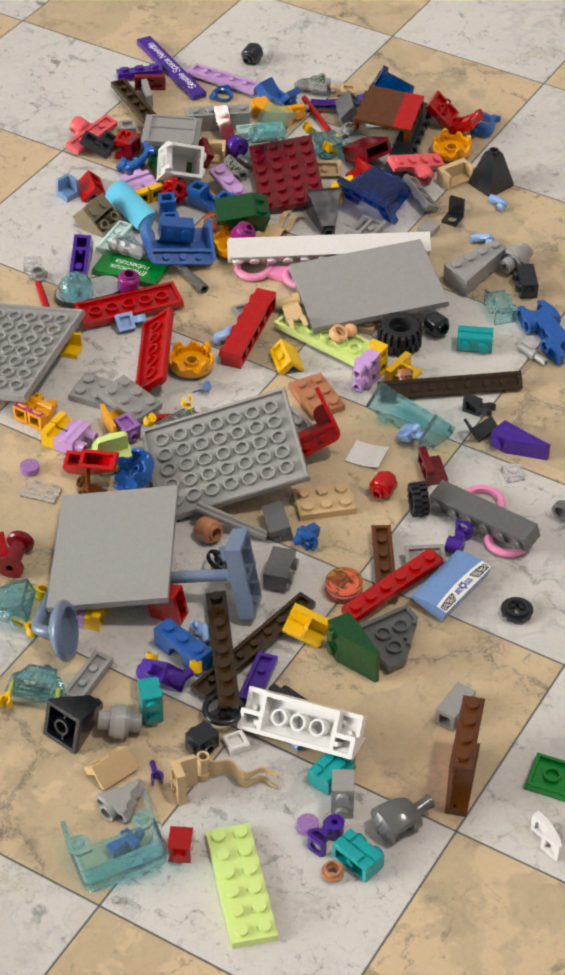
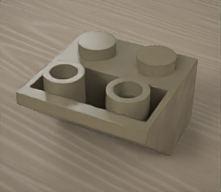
M103 193L92 199L73 216L83 230L100 237L108 233L118 220H122V217Z

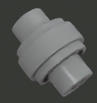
M526 243L509 246L504 250L502 260L499 262L500 269L505 274L516 271V264H529L530 257L533 255L532 248Z
M116 704L111 706V711L99 710L97 729L109 730L108 736H113L114 739H124V737H128L129 732H141L142 714L131 713V707H127L124 704Z

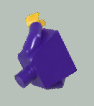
M151 651L146 652V658H143L141 664L137 666L136 676L137 679L158 677L161 689L182 693L185 682L194 674L202 672V661L190 660V668L182 670L168 662L158 661L159 653L151 654Z

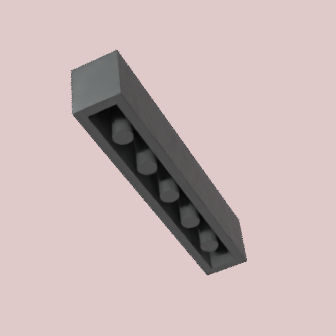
M442 480L429 495L432 507L436 511H442L452 519L457 518L473 523V527L479 529L482 533L490 534L500 542L509 543L517 550L521 549L528 552L541 536L537 523L445 480Z

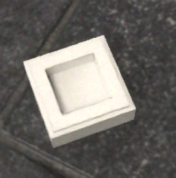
M242 729L222 736V742L230 756L250 750V743Z

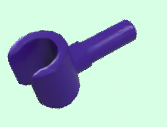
M151 760V784L154 785L155 778L161 779L163 784L164 774L157 770L155 760Z

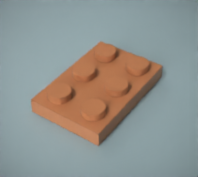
M322 373L288 383L289 390L312 421L315 420L313 417L314 409L322 404L315 391V386L319 385L333 414L345 410L344 402Z

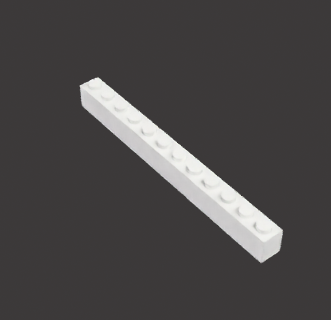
M430 232L228 238V263L240 265L243 262H250V264H258L260 262L273 264L277 261L292 263L298 260L304 262L421 239L429 256L431 253Z

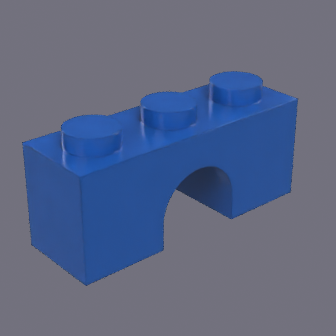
M194 180L187 187V204L215 214L214 200L216 198L236 194L222 190L214 197L210 192L209 184Z
M174 192L158 193L160 216L179 217L176 210Z
M167 618L154 628L155 646L168 656L177 651L182 657L184 668H190V660L202 661V672L194 674L196 677H200L213 666L212 649L170 618Z

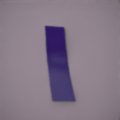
M364 93L356 95L359 98V101L363 99ZM311 99V103L318 106L336 105L335 101L337 99Z

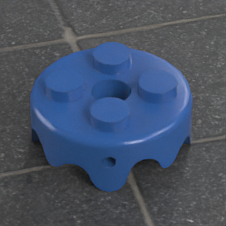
M138 446L137 449H131V457H119L117 464L120 467V471L114 475V479L118 484H114L113 487L117 490L140 489L149 485L154 469V458L151 453Z

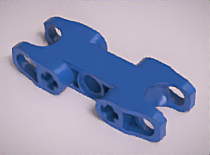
M545 300L537 301V311L528 310L525 306H518L516 317L521 328L527 334L535 332L541 338L540 347L548 359L557 365L564 364L565 330L560 325L561 318L559 312Z

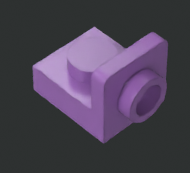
M128 412L113 419L116 429L119 432L125 431L127 433L129 443L140 438L141 424Z

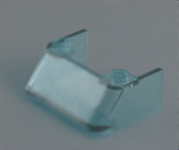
M277 99L273 103L268 100L244 138L248 144L283 140L288 134L287 128L297 113Z
M382 381L365 406L378 415L377 419L385 424L390 422L398 428L405 424H419L421 432H423L420 439H418L420 441L419 445L426 446L427 450L430 447L434 449L450 437L456 429L438 415L432 414L402 396Z
M146 788L141 791L147 808L139 810L133 815L132 825L134 829L91 846L88 837L85 835L74 836L66 821L61 822L67 849L81 883L87 891H99L159 867L168 861L170 852L157 809Z

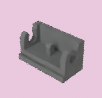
M282 500L261 506L270 536L282 535L281 537L274 538V542L292 541L293 534Z

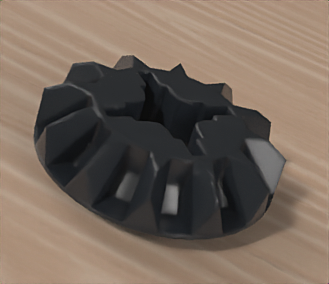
M511 597L504 600L501 604L502 617H506L507 622L513 620L516 624L518 621L524 623L526 620L531 619L533 606L528 600L521 597ZM516 607H518L519 613H515Z

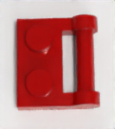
M478 109L472 114L454 118V123L448 129L449 134L455 135L458 131L464 133L474 129L483 118V111Z

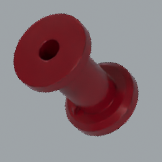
M16 530L10 532L7 537V544L10 547L7 555L0 557V573L9 578H18L23 574L24 565L21 560L24 553L30 552L35 544L34 539L28 533Z

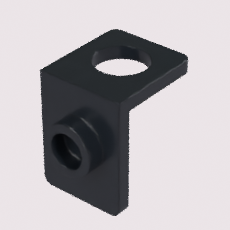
M454 195L449 197L448 213L442 219V223L456 227L464 218L465 199ZM448 218H455L456 221H449Z
M492 416L475 427H472L466 418L464 419L470 432L478 442L491 435V431L498 426Z

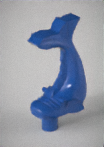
M483 112L484 116L481 120L488 123H478L474 129L470 130V134L478 135L484 139L489 137L495 130L496 122H500L501 116Z
M144 141V153L132 161L121 157L120 164L116 166V169L119 172L124 170L130 176L135 170L140 169L149 156L157 154V151L147 141Z

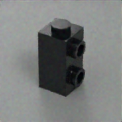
M516 264V271H513V281H516L515 290L519 292L520 299L537 298L539 284L534 264Z

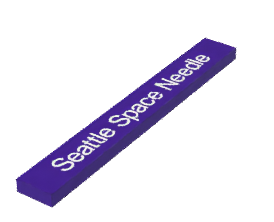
M151 36L137 39V44L155 63L161 65L163 71L193 101L206 97V91Z

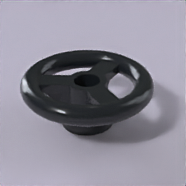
M217 693L210 695L202 705V713L205 719L217 726H229L238 722L241 719V707H244V703L240 698L241 706H238V710L233 708L219 709L218 705L215 710L209 712V705L218 699Z

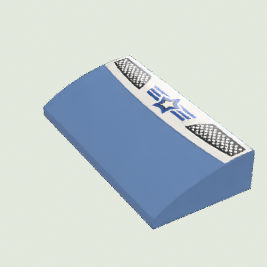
M457 550L410 598L439 621L443 622L488 576L492 567L469 553Z

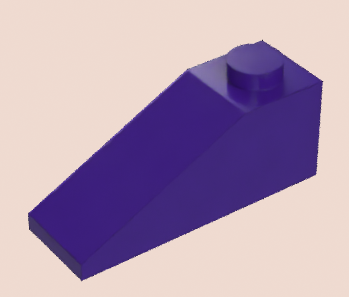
M74 234L69 282L86 279L88 276L94 246L91 235Z
M506 420L491 431L490 445L506 454L541 460L549 459L550 444Z

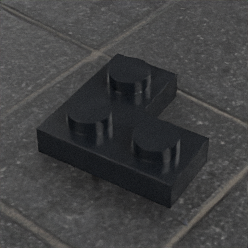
M86 130L79 143L107 159L115 146L114 139L116 135L105 130L101 138Z

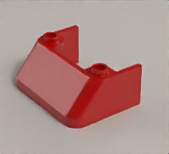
M319 385L315 386V391L322 404L318 405L313 411L316 424L298 432L304 457L336 442L340 437L338 424Z

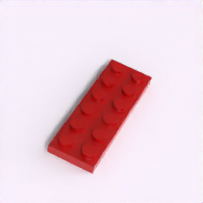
M173 281L74 303V309L85 310L86 315L81 321L84 329L115 323L114 315L132 311L133 316L145 314L146 316L160 313L168 307L172 309L184 307V301Z
M171 307L143 323L136 384L148 393L156 386L162 385L167 381L174 310Z

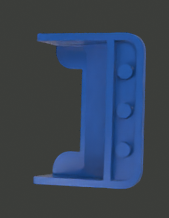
M145 218L140 227L142 242L150 261L155 265H212L216 259L211 218H207L202 228L195 229L193 243L156 240L155 233L150 228L149 218Z

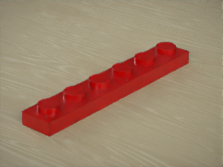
M428 548L343 605L341 612L343 614L350 612L357 622L441 566L444 558L431 548Z

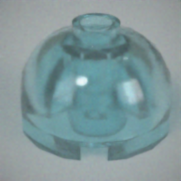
M73 271L67 273L59 283V296L64 302L67 300L70 301V304L89 300V297L93 296L92 281L87 274Z

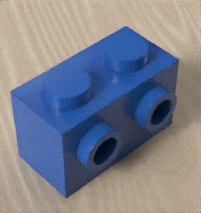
M160 216L158 225L159 240L164 242L193 243L195 232L193 218Z

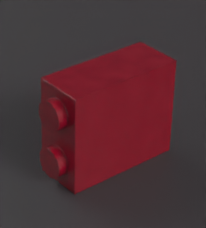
M365 136L342 146L346 162H355V159L359 157L369 163L392 153L388 137Z

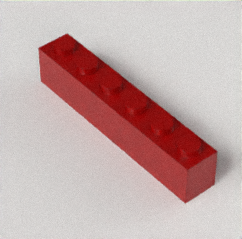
M256 288L255 292L250 295L248 304L244 305L243 313L238 316L236 325L232 326L231 334L226 337L224 346L220 347L219 357H221V365L238 369L242 368L276 307V292Z

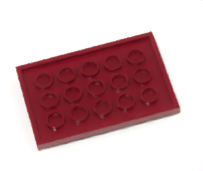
M311 135L249 146L257 193L267 195L270 213L306 207L308 189L323 188Z

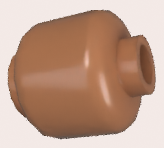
M203 516L195 523L194 535L197 539L207 544H213L222 537L223 528L218 520L209 516Z

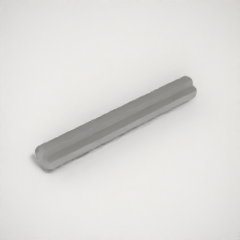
M198 502L195 507L196 512L214 518L235 529L248 528L249 535L263 541L268 536V530L205 503Z

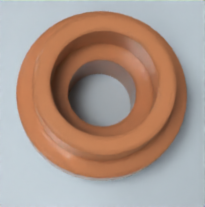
M410 368L397 369L394 375L398 377V380L409 379V376H413V373H411Z
M329 860L323 865L321 874L328 882H338L344 876V868L340 862Z

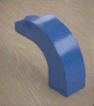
M272 77L260 82L254 88L259 97L266 96L272 104L278 106L297 104V95L301 93L299 87L284 93L278 88Z

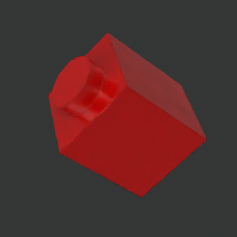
M170 826L167 845L168 862L179 864L191 863L194 844L193 827Z

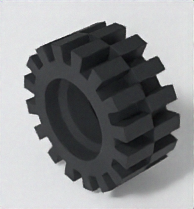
M425 481L408 483L407 497L412 517L428 516L430 513L429 491H427L428 487Z

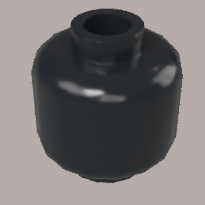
M249 43L241 52L243 62L248 65H256L263 57L262 47L258 43Z
M437 311L431 312L425 317L423 327L425 331L434 337H441L449 331V320Z

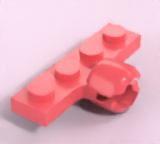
M107 114L94 123H89L81 116L74 117L70 123L69 130L76 136L66 142V148L79 155L87 149L79 143L86 130L101 138L105 130L110 132L117 127L118 121Z
M439 153L389 155L387 158L393 172L410 171L422 186L429 184L432 178H434L432 170H438V167L445 165Z

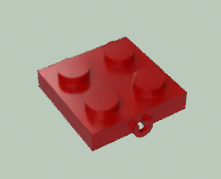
M439 90L433 94L425 107L428 113L438 121L439 125L447 129L450 128L454 118L459 113L451 104V100L446 99Z

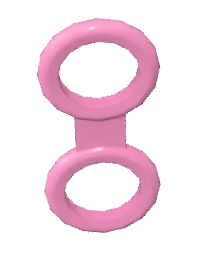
M243 262V264L235 265L234 267L236 275L241 279L259 281L268 277L269 280L281 281L289 287L296 289L293 279L290 278L289 266L261 262L267 268L255 274L242 270V267L250 262Z
M473 485L466 489V491L473 494L484 493L491 495L496 499L498 506L505 508L506 501L503 494L492 486ZM485 534L484 542L486 547L499 557L513 558L525 553L521 549L501 548L493 542L492 535Z

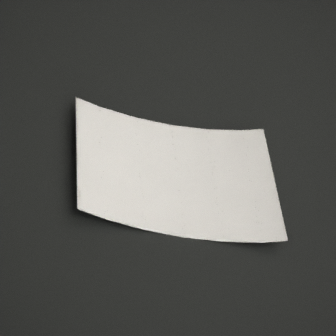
M356 440L345 461L365 467L378 468L389 447L371 445Z

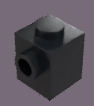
M206 720L195 727H191L185 733V748L190 754L197 756V753L200 751H206L211 754L214 749L219 747V732Z

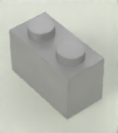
M332 769L331 815L338 814L344 819H353L354 770Z

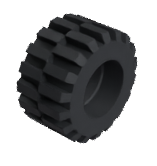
M396 312L395 314L390 313L389 316L385 315L378 324V341L388 344V353L391 356L396 355V357H400L405 351L414 354L422 345V322L417 317H414V315Z

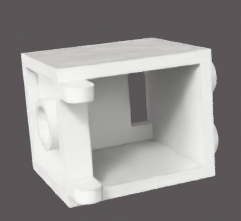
M166 141L158 150L156 181L164 182L166 179L175 176L182 178V182H186L185 185L187 186L194 180L200 181L205 176V168H203L206 161L205 147ZM187 162L192 163L191 173H186Z

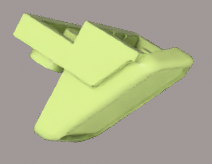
M125 431L101 436L94 441L91 449H89L118 452V458L121 456H132L128 435ZM118 464L116 465L115 472L120 471ZM115 472L103 473V474H100V475H101V476H104V475L111 474V473H115Z

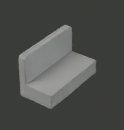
M141 79V90H137V93L153 108V95L148 80Z

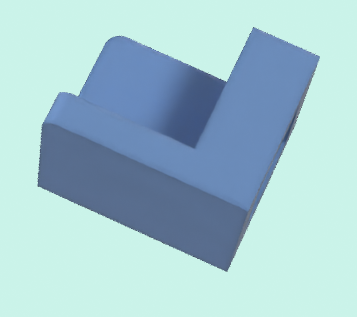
M69 173L56 179L58 197L68 203L80 196L78 179Z

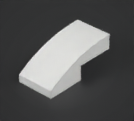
M537 811L532 815L530 829L542 838L540 848L557 862L561 856V840L550 821L540 811Z

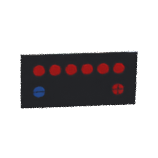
M314 105L319 113L338 114L336 105Z

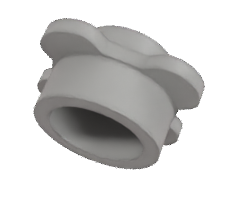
M347 122L341 127L344 135L353 136L359 133L358 129L354 132L352 122Z
M41 266L33 267L28 278L42 282L44 277L48 275V271L44 270Z

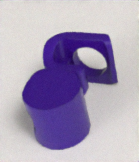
M456 518L455 536H448L444 547L445 552L454 554L457 550L464 551L465 542L470 540L473 535V523ZM460 524H465L468 528H464Z
M332 814L324 819L322 830L320 828L308 829V849L319 857H325L328 840L336 841L344 834V818L338 814ZM314 843H316L320 847V850L316 848Z

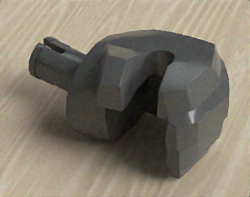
M428 794L414 804L407 798H394L371 810L372 827L385 842L393 846L396 836L405 830L415 831L422 827L423 822L420 815L435 807V803Z

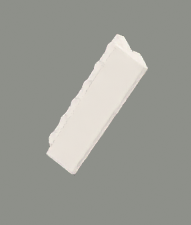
M249 686L246 706L241 707V719L238 721L237 726L238 729L353 760L366 739L363 734L367 716L263 688Z

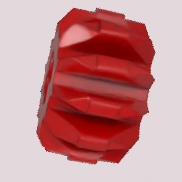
M176 176L166 179L161 186L164 190L161 193L174 192L176 205L186 200V182H182V178H177Z

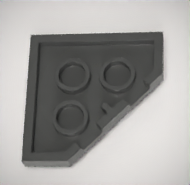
M407 604L360 625L380 652V664L388 673L406 665L417 627L418 616Z

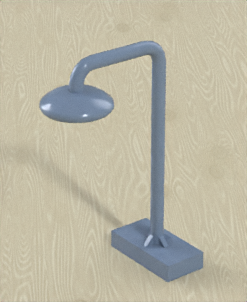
M248 528L231 530L224 549L227 569L177 571L171 573V584L215 581L231 582L239 620L255 619L262 593ZM48 588L32 620L31 629L37 636L49 638L56 656L63 662H69L74 658L78 648L79 626L74 606L68 600L63 599L57 602L53 608L49 625H44L49 615L46 609Z

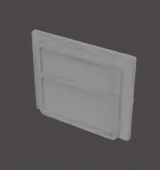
M147 114L141 145H143L144 141H147L151 146H162L166 141L199 146L203 119Z

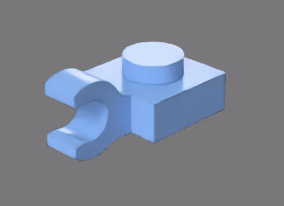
M132 311L114 315L118 333L136 329V323L146 321L145 314L133 316Z
M405 424L400 428L396 438L399 442H410L413 438L422 439L426 433L421 432L419 424Z

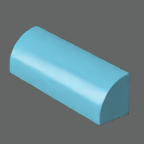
M124 180L113 183L105 195L108 201L137 230H140L145 218H149L150 228H152L156 212Z

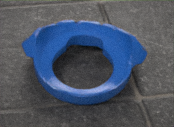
M222 85L215 88L209 95V98L216 99L219 102H228L233 98V92L230 90L229 85ZM224 92L227 93L230 97L227 99H221L218 97L217 93Z

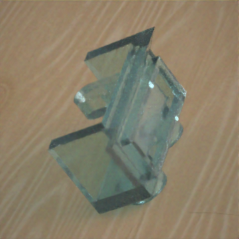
M485 289L484 306H489V314L495 313L494 324L501 325L515 322L518 309L516 304H512L511 295L507 294L503 289L491 292Z

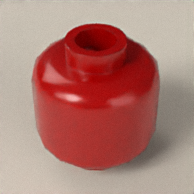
M379 471L369 484L372 495L378 499H388L397 488L396 476L390 471Z

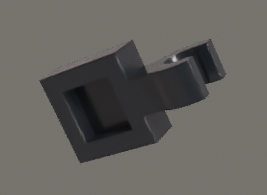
M468 393L463 397L462 411L478 417L480 414H484L490 417L492 416V411L496 410L495 403H483L482 398Z

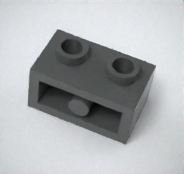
M347 90L335 101L339 120L343 124L352 122L353 117L356 116L357 108L360 107L359 98Z
M272 547L263 573V588L287 592L289 584L292 585L294 581L293 572L294 570L297 571L299 559L296 558V550Z

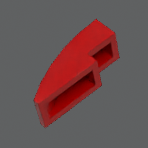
M82 449V452L67 450L63 469L70 474H84L86 469L90 470V474L115 472L119 453Z

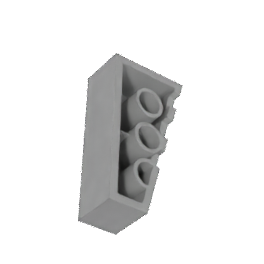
M494 239L444 264L443 281L464 297H467L469 292L475 290L481 281L484 282L489 274H493L500 268L499 262L502 260L506 246Z

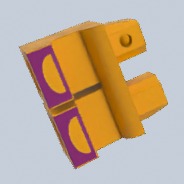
M39 392L31 395L27 402H15L13 404L14 419L29 424V426L40 431L54 418V412L58 409L56 400L51 398L46 402L44 401V396Z

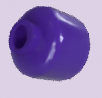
M233 135L228 138L226 149L231 155L237 157L239 154L245 155L248 151V142L242 136Z

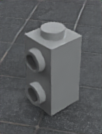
M457 682L436 708L435 723L453 732L457 728L463 695L475 697L476 691L469 686Z

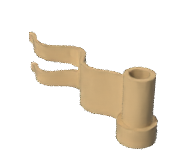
M291 210L284 211L277 225L270 224L265 232L257 231L255 237L281 236L283 231L290 232L296 219L303 217V215H293L284 227L287 215L292 212Z
M298 292L275 301L278 311L283 310L291 331L295 330V321L301 320L304 326H308L306 317L303 315L300 307L302 303Z
M200 751L197 753L198 782L208 781L211 775L228 774L234 777L236 782L243 787H248L257 782H265L272 788L278 789V785L265 776L251 778L258 773H268L274 778H279V774L268 767L262 766L251 771H243L231 759L211 760L208 752Z

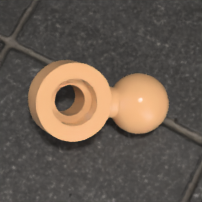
M335 324L329 330L331 339L338 343L343 342L347 337L352 338L357 334V327L354 324H347L345 327Z

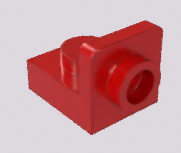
M120 129L114 139V145L125 147V143L136 132Z

